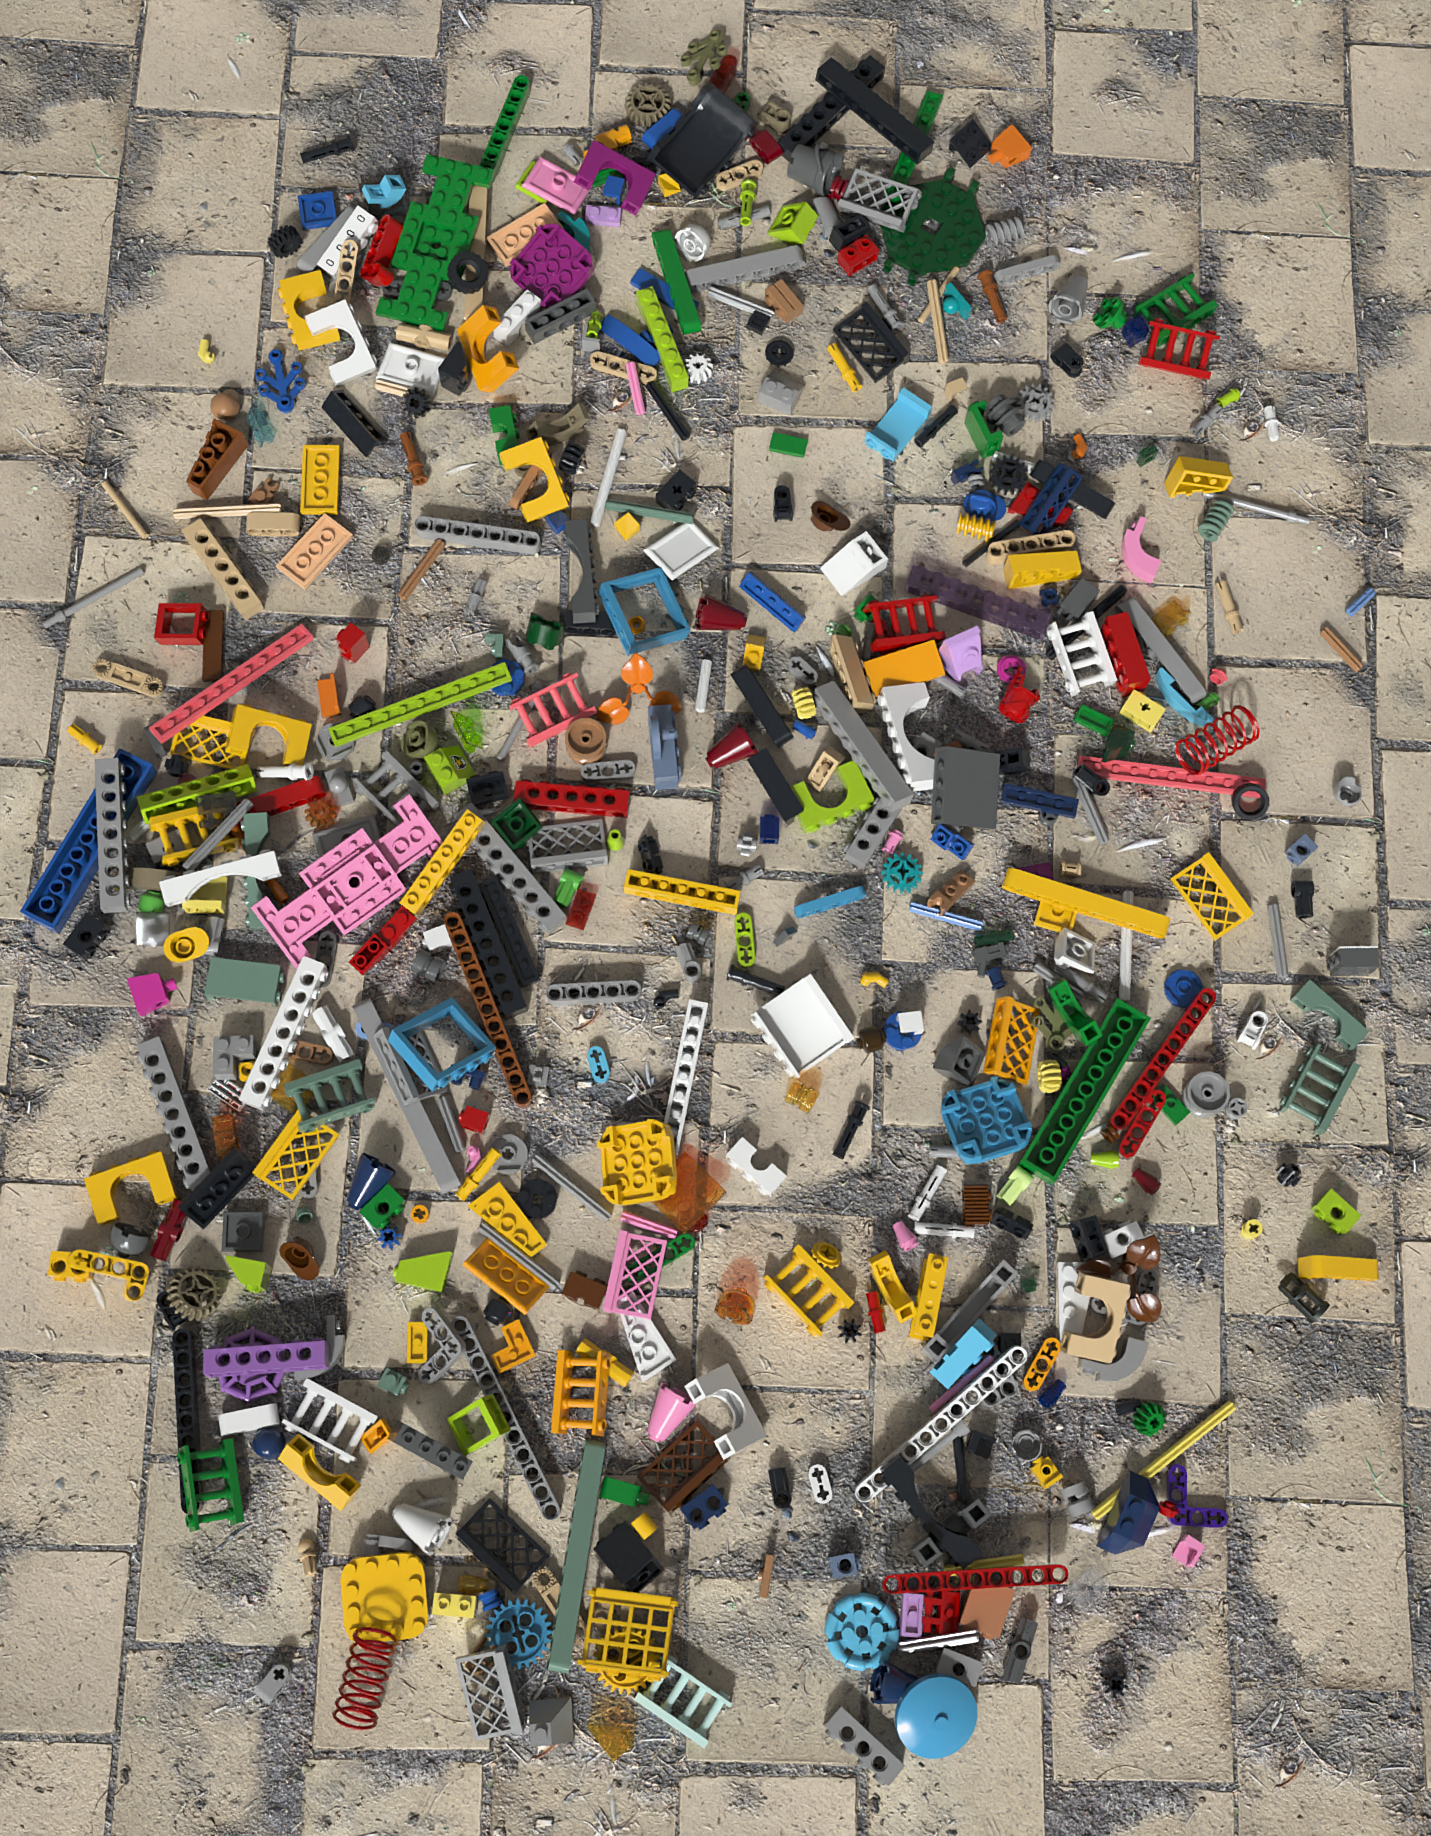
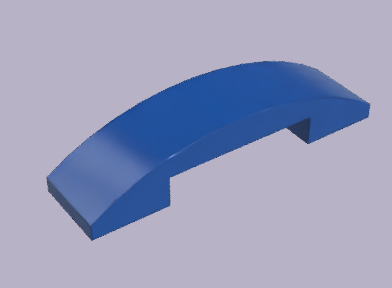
M609 314L601 322L602 327L600 331L637 357L642 364L653 368L660 361L658 351L625 324Z

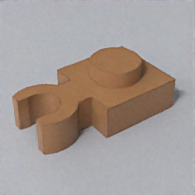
M267 478L264 482V488L258 486L249 497V503H271L275 498L272 493L279 490V484L276 482L271 487L269 486L272 482L271 478Z

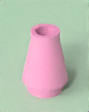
M899 1221L892 1226L900 1248L904 1249L905 1252L912 1250L919 1244L918 1238L907 1228L903 1221Z

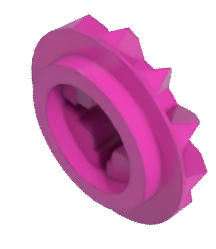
M1005 656L997 664V674L1000 680L1005 681L1007 684L1013 678L1012 674L1007 672L1009 665L1012 669H1015L1013 675L1017 672L1016 669L1019 666L1023 668L1022 674H1026V665L1017 656Z

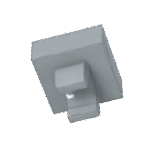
M530 1065L527 1085L547 1088L549 1067Z

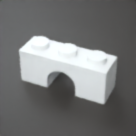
M527 289L500 318L502 323L493 331L494 338L509 347L519 336V329L522 323L542 311L541 299Z
M742 1137L726 1154L727 1163L733 1169L738 1168L742 1171L741 1175L748 1182L753 1181L758 1185L756 1188L763 1195L768 1194L771 1197L787 1176L773 1163L762 1171L753 1168L751 1159L756 1154L757 1149Z

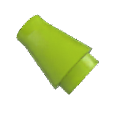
M611 830L606 838V845L611 850H620L625 844V839L618 830Z
M1111 1150L1091 1153V1165H1098L1113 1170L1114 1168H1119V1152Z

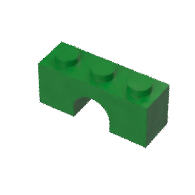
M510 405L488 409L492 432H502L507 435L504 439L495 441L499 465H503L499 456L500 452L521 445V443L518 444L517 439L520 438L518 427L514 428V422H517L515 411L511 412Z

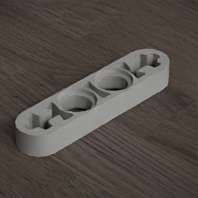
M1051 255L1001 269L994 274V279L997 285L1001 286L1054 271L1060 267L1061 263L1057 255Z

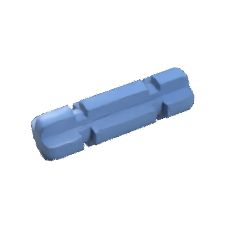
M1370 587L1367 588L1364 593L1347 607L1345 612L1352 617L1374 597L1376 592Z

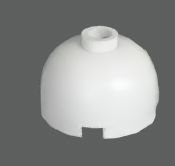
M689 224L680 229L675 236V239H677L676 249L686 260L691 258L695 260L694 262H697L710 249V236L700 225Z

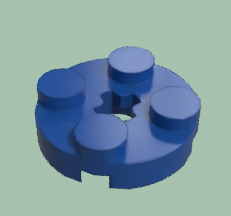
M502 658L492 666L505 662L512 681L494 687L491 690L499 696H513L524 686V672L517 662Z
M897 1011L886 1020L883 1033L887 1044L891 1048L904 1051L915 1047L920 1041L922 1034L914 1035V1032H908L907 1035H899V1021L896 1020L898 1013L905 1012Z

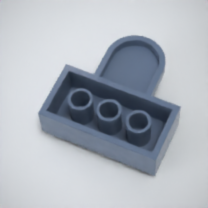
M670 704L648 706V726L655 790L678 788V782L681 781L675 711H671Z

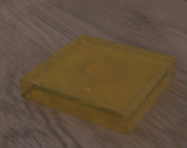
M288 1063L286 1070L282 1071L279 1077L281 1081L278 1088L272 1092V1100L294 1115L298 1107L293 1097H286L284 1084L307 1075ZM311 1090L305 1091L302 1094L305 1106L314 1097V1093Z

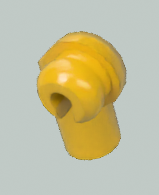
M876 971L865 972L860 979V983L864 986H868L870 982H876L883 988L890 981Z

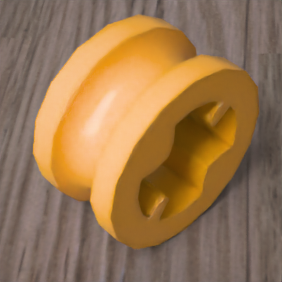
M416 1205L412 1208L410 1214L415 1223L423 1224L429 1219V1211L425 1206ZM420 1209L422 1212H425L423 1219L415 1217L417 1210Z

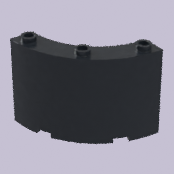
M711 82L702 87L690 105L692 110L690 109L686 116L683 115L679 119L670 135L667 133L655 144L647 157L695 199L700 195L704 196L717 175L723 170L726 171L732 165L731 160L747 139H751L757 131L755 128L758 125L755 119Z

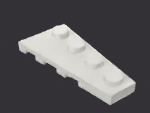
M634 1292L628 1294L633 1304L638 1301ZM626 1296L619 1300L617 1304L618 1309L624 1310L631 1306ZM641 1303L635 1306L639 1313L647 1314ZM620 1314L642 1383L676 1361V1358L651 1320Z

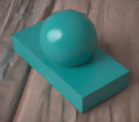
M951 282L948 283L943 294L946 297L942 304L944 312L951 315L958 312L964 320L968 319L972 310L971 305Z

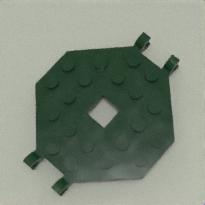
M949 167L943 179L911 185L918 188L922 192V196L918 200L917 208L910 211L905 223L904 233L880 225L881 234L888 252V258L884 262L883 271L889 274L893 266L897 264L910 271L907 284L914 286L920 276H925L927 273L949 271L951 268L959 266L961 268L968 267L986 239L974 199L979 190L980 182L973 180L968 191H965L951 183L955 178L953 175L956 170ZM888 201L884 204L881 211L890 209ZM891 202L892 207L898 205L896 203ZM901 207L894 212L896 216L903 217L905 209ZM927 219H933L942 225L935 236L921 229Z

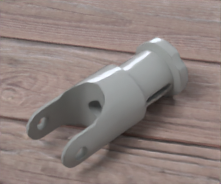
M518 635L515 637L519 647L513 645L509 639H506L505 644L516 661L525 669L524 673L527 676L534 674L540 666L531 657L532 654L521 637Z

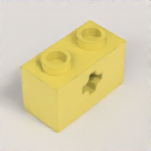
M1133 690L1119 714L1151 733L1166 708L1161 703L1149 699L1143 692Z
M434 1592L432 1614L475 1618L478 1596Z

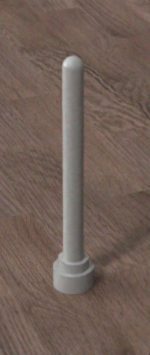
M534 681L531 693L534 694L547 686L539 681ZM534 701L527 703L524 707L528 715L535 704ZM520 716L497 755V760L500 762L506 757L524 724Z
M962 1420L952 1427V1431L909 1465L913 1472L956 1437L965 1436L970 1432Z

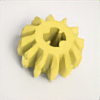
M800 687L793 690L792 699L797 716L800 719L814 716L816 708L810 689L808 687Z
M1051 1059L1039 1062L1036 1069L1039 1089L1047 1093L1060 1090L1062 1076L1058 1062Z

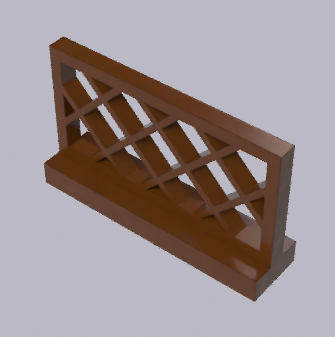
M698 1421L692 1424L637 1476L670 1515L731 1459L728 1457L723 1460L719 1450L713 1456H704L705 1444L716 1447L715 1439ZM698 1427L702 1432V1441H691V1433ZM679 1444H688L687 1455H676V1447ZM690 1444H702L701 1456L690 1455ZM664 1458H672V1469H660L661 1461ZM675 1458H687L686 1470L675 1469ZM690 1459H701V1467L698 1470H689ZM649 1472H657V1484L647 1483L643 1477ZM660 1472L672 1473L671 1484H660ZM674 1473H686V1481L683 1484H674ZM659 1487H671L670 1496L665 1501L659 1496Z

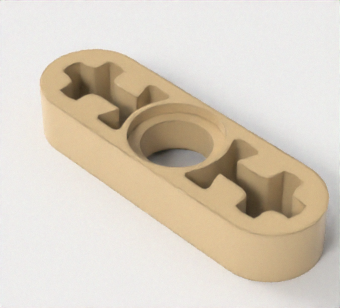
M751 160L721 172L716 177V187L721 191H727L741 185L742 181L746 179H757L763 173V164L759 160ZM741 172L744 174V177L737 178L735 174Z

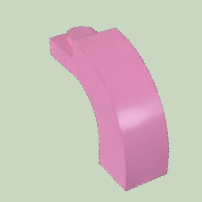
M1140 516L1138 522L1134 521L1131 529L1126 530L1122 539L1121 553L1126 566L1135 576L1152 583L1161 560L1146 554L1141 548L1140 535L1147 519Z

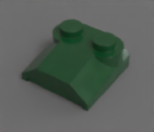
M518 798L491 820V823L514 852L517 849L523 848L527 841L543 828L538 818L521 798Z

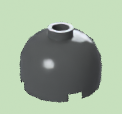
M116 1222L111 1227L109 1243L118 1252V1256L129 1258V1256L141 1254L147 1248L152 1235L144 1229L140 1232L135 1229L134 1225Z

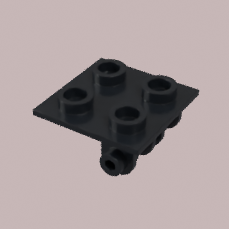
M974 119L970 120L949 140L951 142L949 150L951 152L957 151L969 168L989 152L992 146Z

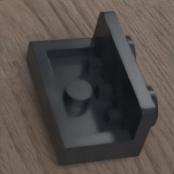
M491 771L487 775H473L466 779L470 800L474 806L509 799L503 771Z

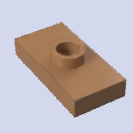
M766 1554L763 1569L759 1568L757 1581H760L761 1584L758 1597H768L774 1563L773 1555Z

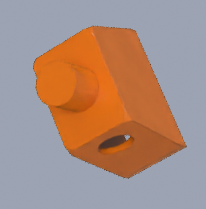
M1011 124L993 140L991 154L987 158L992 165L999 161L1003 167L1007 168L1029 159L1032 147Z

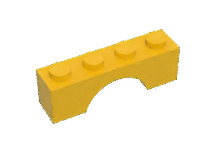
M299 1433L287 1443L278 1458L340 1511L353 1500L361 1487V1484L346 1472L337 1475L322 1468L315 1457L314 1445Z

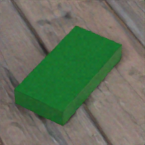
M773 432L769 451L804 458L808 439Z
M1081 704L1073 721L1107 737L1115 719Z

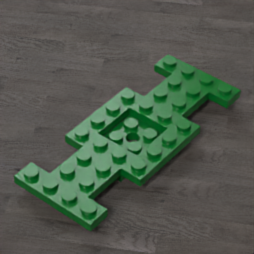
M427 154L422 172L437 176V180L428 205L411 201L391 262L392 268L407 271L398 300L380 296L375 313L376 316L417 326L427 325L434 330L444 332L449 319V313L433 308L442 282L449 280L447 269L451 260L459 252H470L480 222L478 216L464 213L472 187L476 185L490 189L495 171L494 169ZM434 243H441L438 249H434L432 246ZM462 265L459 269V275L461 278L465 269V265Z

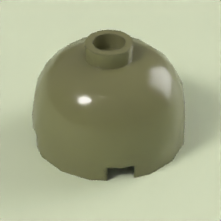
M421 720L411 723L407 727L409 728L407 734L403 733L401 740L402 751L412 758L424 759V756L434 752L438 746L437 732L431 725Z

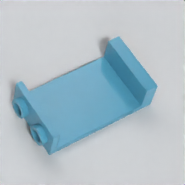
M903 387L899 392L896 402L873 431L866 433L864 442L870 449H875L885 459H890L894 462L929 418L932 406Z

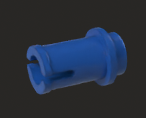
M797 719L792 726L793 730L806 736V739L812 740L817 732L815 726L811 727L800 719Z

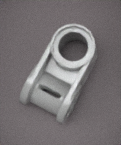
M285 1662L275 1665L260 1681L253 1692L270 1705L291 1677V1666ZM284 1669V1676L279 1678L277 1670Z

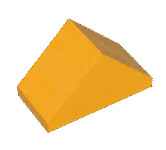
M385 1418L380 1419L361 1437V1441L370 1455L391 1442L387 1438L392 1431V1427Z

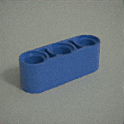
M673 108L644 133L642 142L652 150L655 144L667 133L669 135L672 133L674 125L684 114L679 109Z

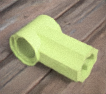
M1020 1165L1012 1172L1007 1183L997 1194L999 1200L1008 1206L1013 1204L1021 1191H1024L1034 1179V1176Z

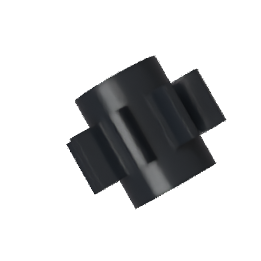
M173 754L170 759L166 758L164 767L168 770L169 775L182 777L183 773H188L189 764L184 756Z
M968 1010L966 1015L960 1014V1018L963 1019L957 1022V1025L962 1027L960 1032L967 1031L971 1035L972 1030L979 1031L977 1025L981 1024L982 1020H978V1012L973 1014ZM969 1020L973 1021L972 1024H966V1022Z
M1283 1163L1276 1171L1279 1174L1277 1180L1285 1187H1288L1290 1184L1295 1187L1302 1178L1299 1176L1301 1170L1293 1163L1288 1165Z
M844 1319V1326L837 1327V1329L841 1330L838 1338L844 1337L845 1344L851 1339L853 1343H856L855 1336H862L858 1332L861 1325L856 1326L854 1324L855 1319H852L851 1323H847V1320ZM849 1326H851L852 1331L855 1332L852 1333L850 1336H848L847 1331L844 1330L847 1329Z
M1117 1671L1113 1672V1676L1105 1673L1106 1680L1100 1682L1106 1688L1103 1693L1111 1692V1698H1115L1116 1693L1124 1696L1122 1691L1124 1688H1128L1123 1682L1126 1677H1118ZM1112 1680L1118 1681V1683L1116 1684V1686L1118 1687L1117 1689L1111 1688V1686L1113 1685L1111 1682Z

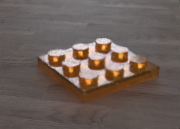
M686 1152L676 1160V1192L665 1199L651 1201L683 1234L727 1193Z

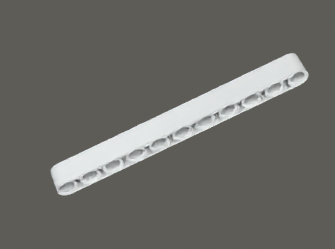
M1018 1345L1011 1346L858 1482L855 1486L857 1499L861 1502H868L887 1486L884 1481L876 1483L874 1481L875 1474L881 1473L880 1470L898 1454L908 1465H911L1027 1360L1026 1350ZM1019 1349L1022 1352V1358L1015 1361L1012 1358V1353L1014 1350ZM1000 1363H1005L1007 1366V1371L1004 1374H998L997 1366ZM984 1377L992 1379V1384L988 1388H984L981 1384ZM973 1390L976 1392L977 1397L974 1401L966 1399L968 1391ZM954 1404L961 1406V1412L958 1415L951 1413V1407ZM938 1418L946 1420L944 1428L939 1429L936 1427L935 1423ZM929 1432L931 1439L928 1442H922L920 1440L921 1433ZM908 1445H913L916 1448L912 1456L905 1454V1448ZM863 1486L870 1489V1493L866 1497H862L858 1493L859 1489Z

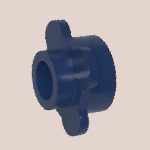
M1055 588L1040 590L1039 595L1042 598V606L1047 607L1050 604L1057 605L1059 603Z

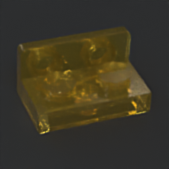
M1174 600L1150 619L1163 636L1169 637L1176 631L1175 628L1180 625L1182 627L1189 621L1188 617L1191 611L1188 609L1185 612Z

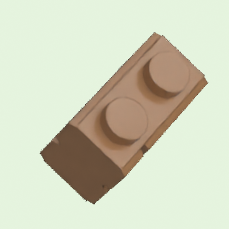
M780 279L765 290V302L769 307L772 306L775 309V314L780 320L783 319L785 323H788L803 313V303L783 279Z

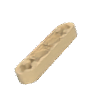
M346 240L341 246L333 304L336 303V300H340L341 294L337 295V291L348 293V297L344 295L343 300H346L347 304L350 303L358 246L353 240ZM349 243L355 248L350 253V257H354V260L343 258V254L347 256V249L344 247L348 246ZM345 261L350 262L352 265V269L349 272H345L342 269V263ZM342 279L349 282V288L346 290H342L339 287V281Z
M599 351L591 354L590 365L593 369L628 379L626 363L634 361ZM598 358L601 359V361L595 363V360H598ZM616 362L619 363L620 367L612 369L610 365ZM635 362L639 383L646 385L651 381H657V371L655 368ZM649 373L652 374V376L646 378V376H648Z

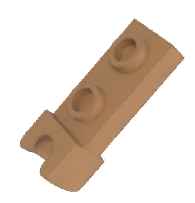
M960 870L943 887L930 896L927 907L940 906L941 911H939L938 916H943L956 901L974 886L975 880L963 870Z

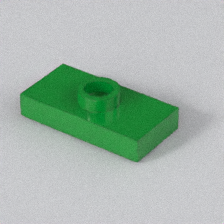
M1162 1084L1157 1089L1166 1096V1101L1161 1111L1174 1126L1191 1113L1165 1084ZM1157 1094V1096H1152V1098L1154 1099L1153 1103L1155 1105L1157 1104V1102H1162V1100H1160L1161 1096L1159 1094Z

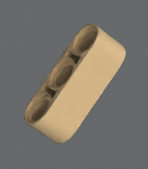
M250 512L247 514L246 533L248 535L284 537L299 535L300 515L296 513Z

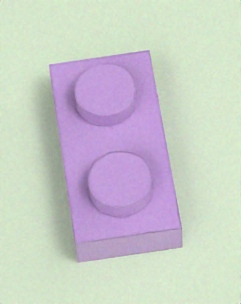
M586 205L585 224L620 227L621 208Z
M902 1594L899 1636L922 1638L921 1620L923 1616L924 1594Z

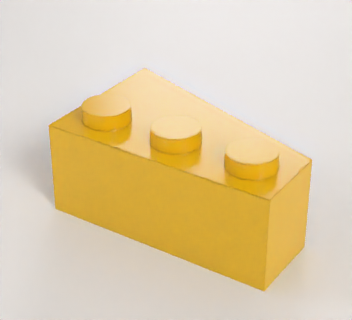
M1179 456L1165 480L1164 486L1169 498H1173L1177 494L1189 496L1193 492H1202L1203 494L1226 491L1233 479V475L1227 463Z

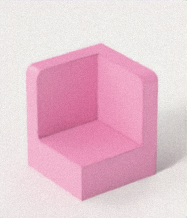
M1183 1534L1172 1553V1557L1187 1567L1193 1568L1206 1546L1190 1535Z

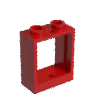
M159 603L154 639L160 645H203L204 639L207 636L206 621L209 620L208 610L201 603ZM172 613H195L193 634H170Z

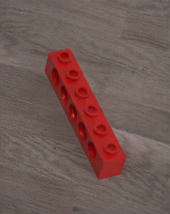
M521 779V781H516L513 803L518 798H521L531 810L627 818L630 795L629 791L620 787L607 789L605 786H596V788L585 784L571 786L564 782L551 784L548 781L537 783L528 779ZM536 791L539 795L531 797L530 793ZM551 793L558 795L555 799H550L548 796ZM569 795H575L577 797L573 801L567 799ZM590 796L596 798L594 802L586 801ZM608 798H612L615 800L612 804H607L605 802V800Z

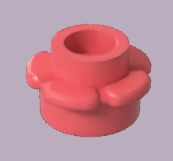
M1214 668L1210 672V680L1217 685H1221L1228 679L1226 671L1222 668Z

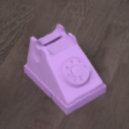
M978 625L944 640L938 650L943 668L950 678L958 684L961 681L962 674L975 671L979 675L983 670L981 631Z

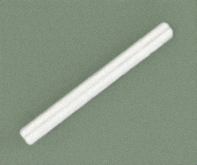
M618 428L591 517L590 524L595 527H599L601 524L605 504L626 437V430Z
M1124 891L1122 902L1133 905L1134 893L1132 891ZM1121 927L1119 999L1128 1002L1130 1000L1132 930Z

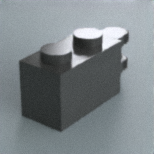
M1083 578L1078 583L1075 581L1069 589V595H1064L1059 601L1060 607L1052 620L1056 622L1063 615L1066 619L1062 622L1061 627H1066L1070 622L1076 624L1095 601L1100 590Z

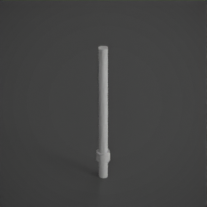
M1216 492L1202 494L1206 498L1225 501L1232 505L1286 519L1287 522H1298L1308 525L1310 518L1297 515L1293 511L1286 512Z
M138 568L67 609L55 612L54 616L43 621L42 624L45 628H48L57 622L65 621L66 617L143 575L142 569Z

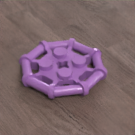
M251 1326L250 1329L232 1336L227 1335L223 1348H230V1345L249 1337L250 1343L243 1345V1347L251 1346V1343H255L256 1337L270 1343L269 1345H271L272 1341H281L282 1339L259 1330L256 1326ZM266 1353L263 1356V1362L270 1359V1353ZM285 1353L283 1355V1360H287ZM250 1354L244 1356L243 1363L248 1362ZM224 1358V1359H223V1365H226L228 1362H224V1360H225V1358ZM285 1372L276 1373L272 1383L267 1380L270 1373L232 1376V1379L229 1381L227 1377H218L222 1393L226 1392L245 1401L246 1404H251L254 1400L273 1393L276 1394ZM236 1381L246 1385V1392L232 1385ZM263 1382L267 1386L252 1393V1386Z

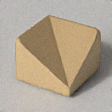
M963 377L946 384L944 393L949 402L954 399L958 392L967 389Z

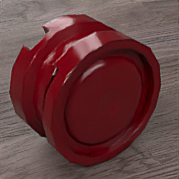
M838 174L831 185V194H828V198L836 199L837 202L843 199L850 179H843Z

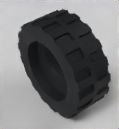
M459 252L458 255L453 257L448 266V281L458 292L474 294V292H478L484 286L488 276V266L485 264V260L479 254H475V252ZM468 264L474 267L476 270L474 280L465 281L460 277L459 269L462 265Z

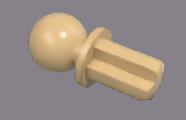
M308 1538L302 1539L298 1543V1551L302 1554L300 1561L303 1562L305 1576H314L317 1573L316 1554L312 1553L314 1543Z

